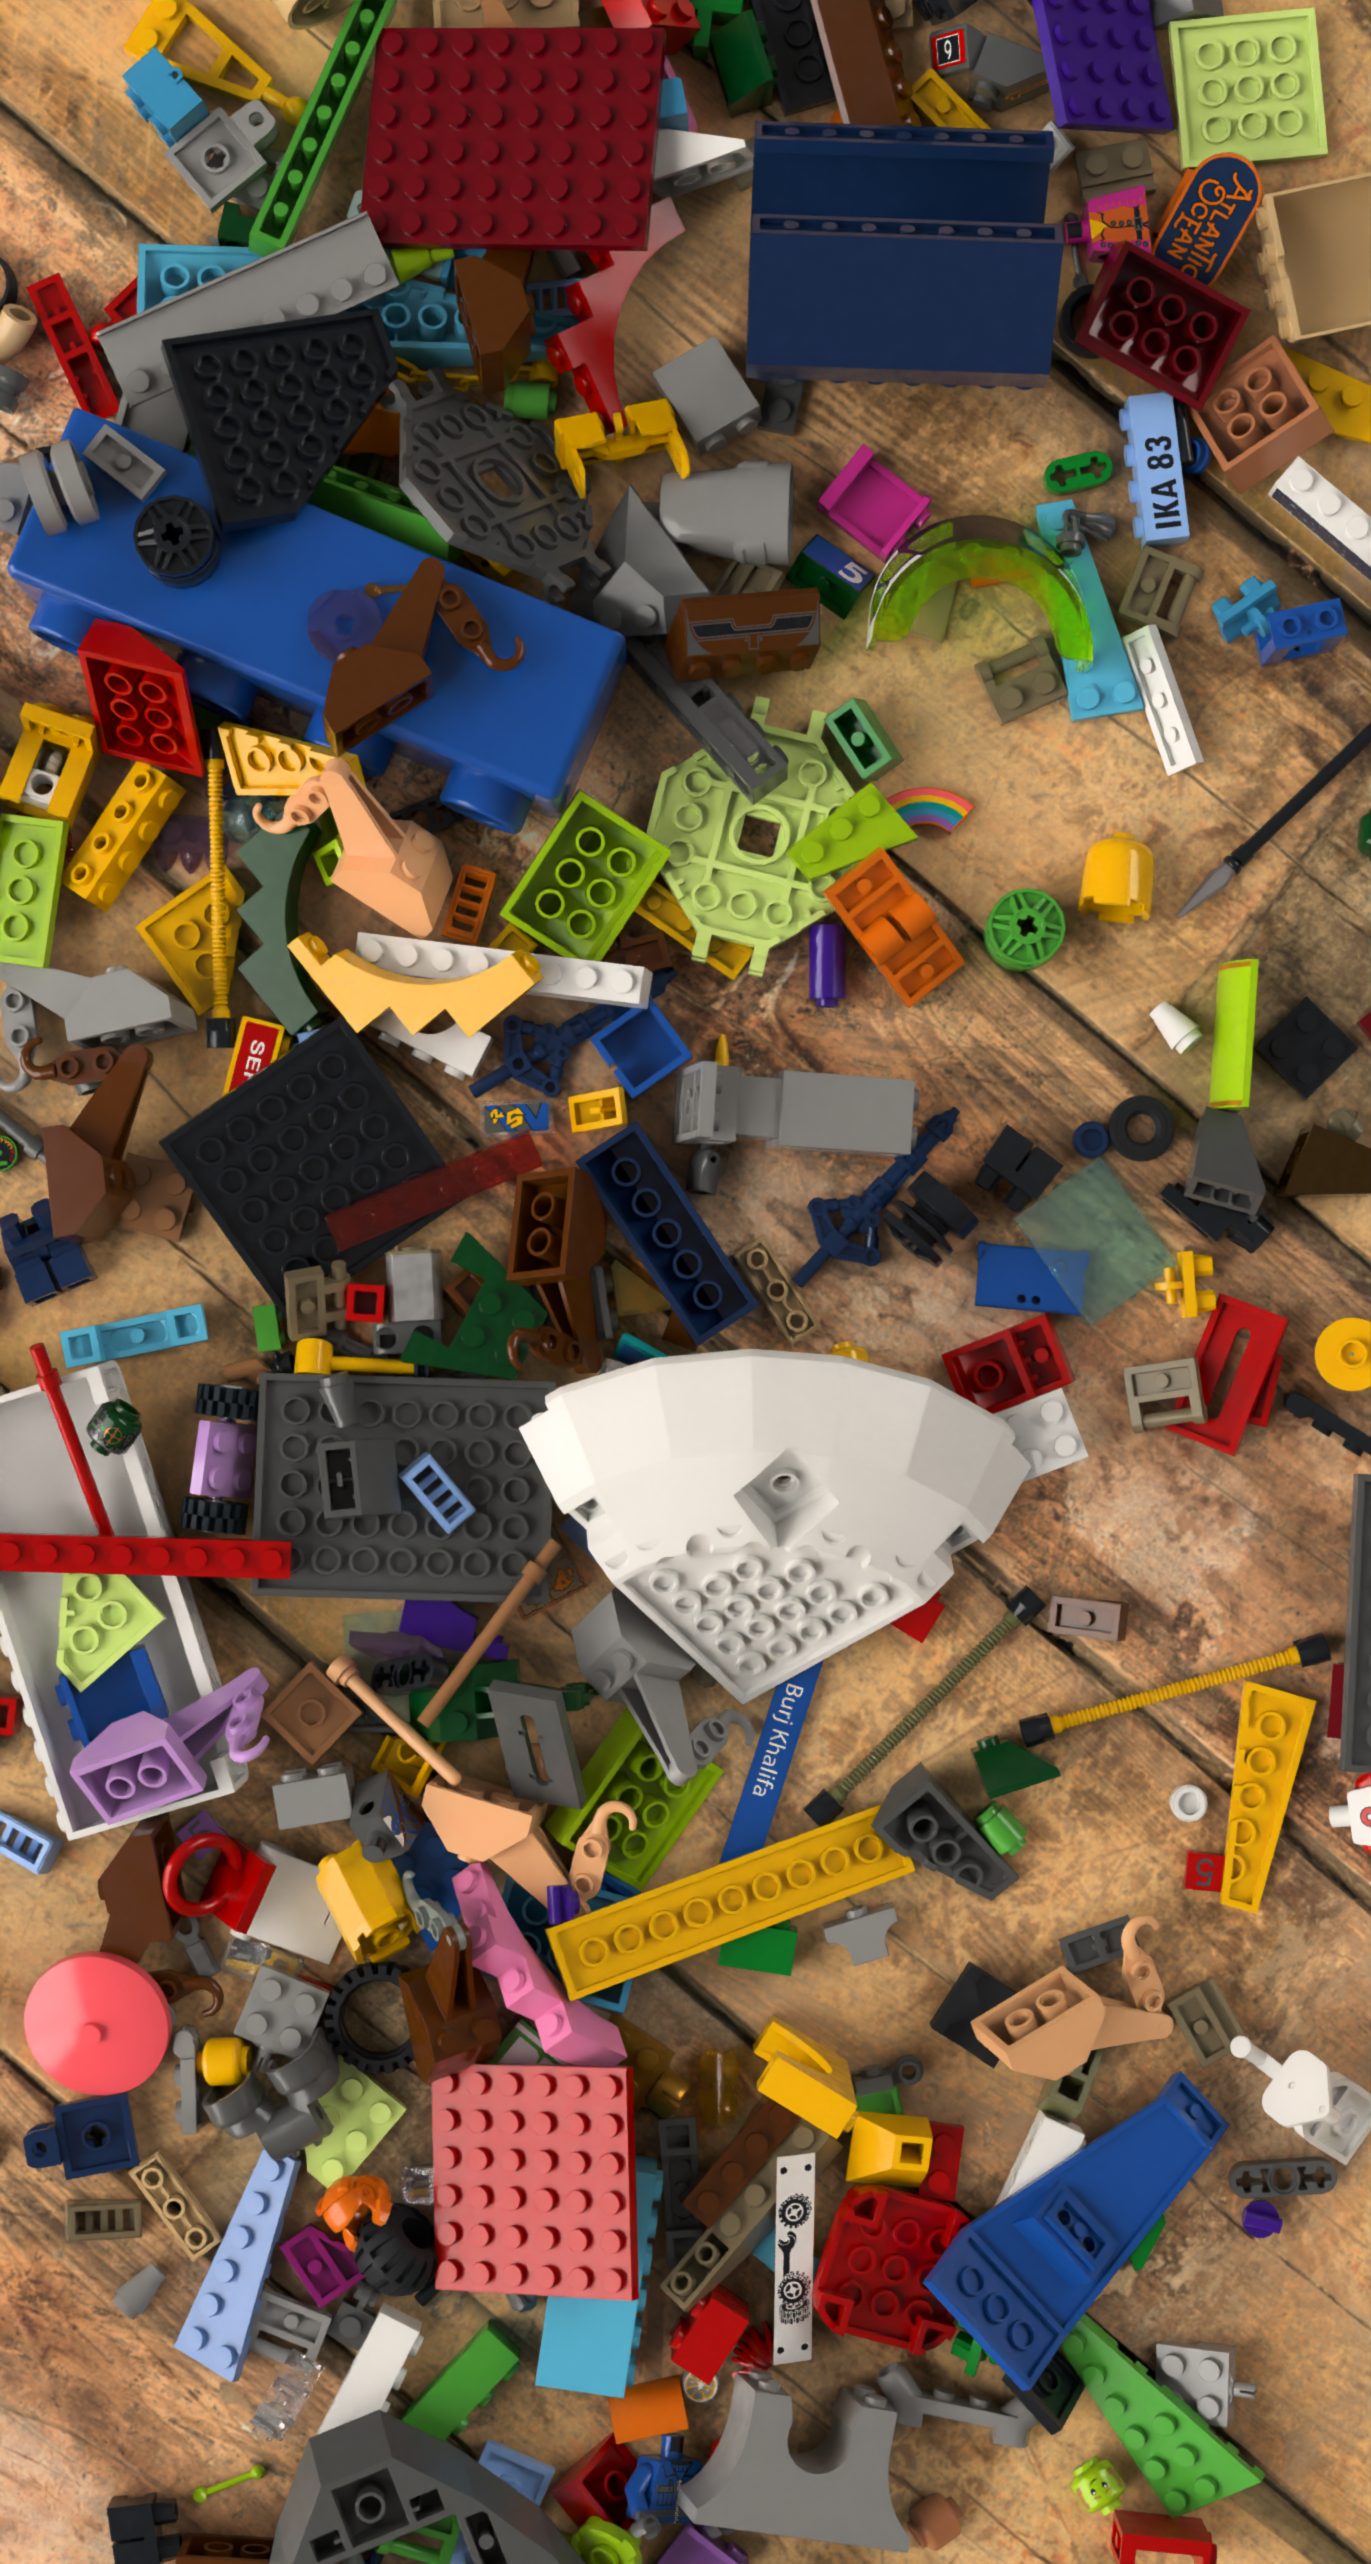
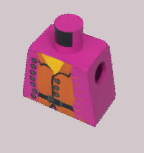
M1145 186L1133 187L1087 201L1083 210L1082 221L1065 222L1064 235L1066 245L1086 243L1088 261L1093 263H1104L1112 245L1124 240L1152 254Z

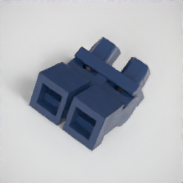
M48 1198L35 1202L31 1207L33 1217L23 1222L17 1213H10L0 1218L5 1254L14 1269V1276L25 1304L32 1307L63 1294L61 1289L70 1291L98 1279L81 1244L53 1238L50 1201Z

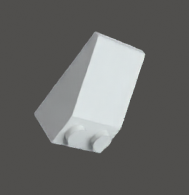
M659 128L653 192L662 200L669 196L672 199L753 170L754 148L744 139Z

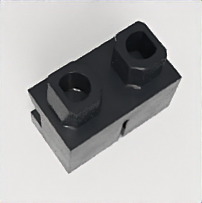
M1007 1124L981 1160L980 1164L983 1166L979 1170L974 1183L989 1194L1000 1179L1012 1186L1001 1203L1017 1214L1030 1201L1037 1200L1062 1169L1063 1165L1036 1146L1016 1172L1015 1169L1034 1144Z
M156 2492L146 2494L144 2497L127 2498V2495L112 2497L107 2507L111 2542H114L112 2548L115 2564H164V2562L176 2559L183 2542L181 2533L163 2536L161 2526L162 2524L177 2522L178 2506L176 2498L157 2499Z

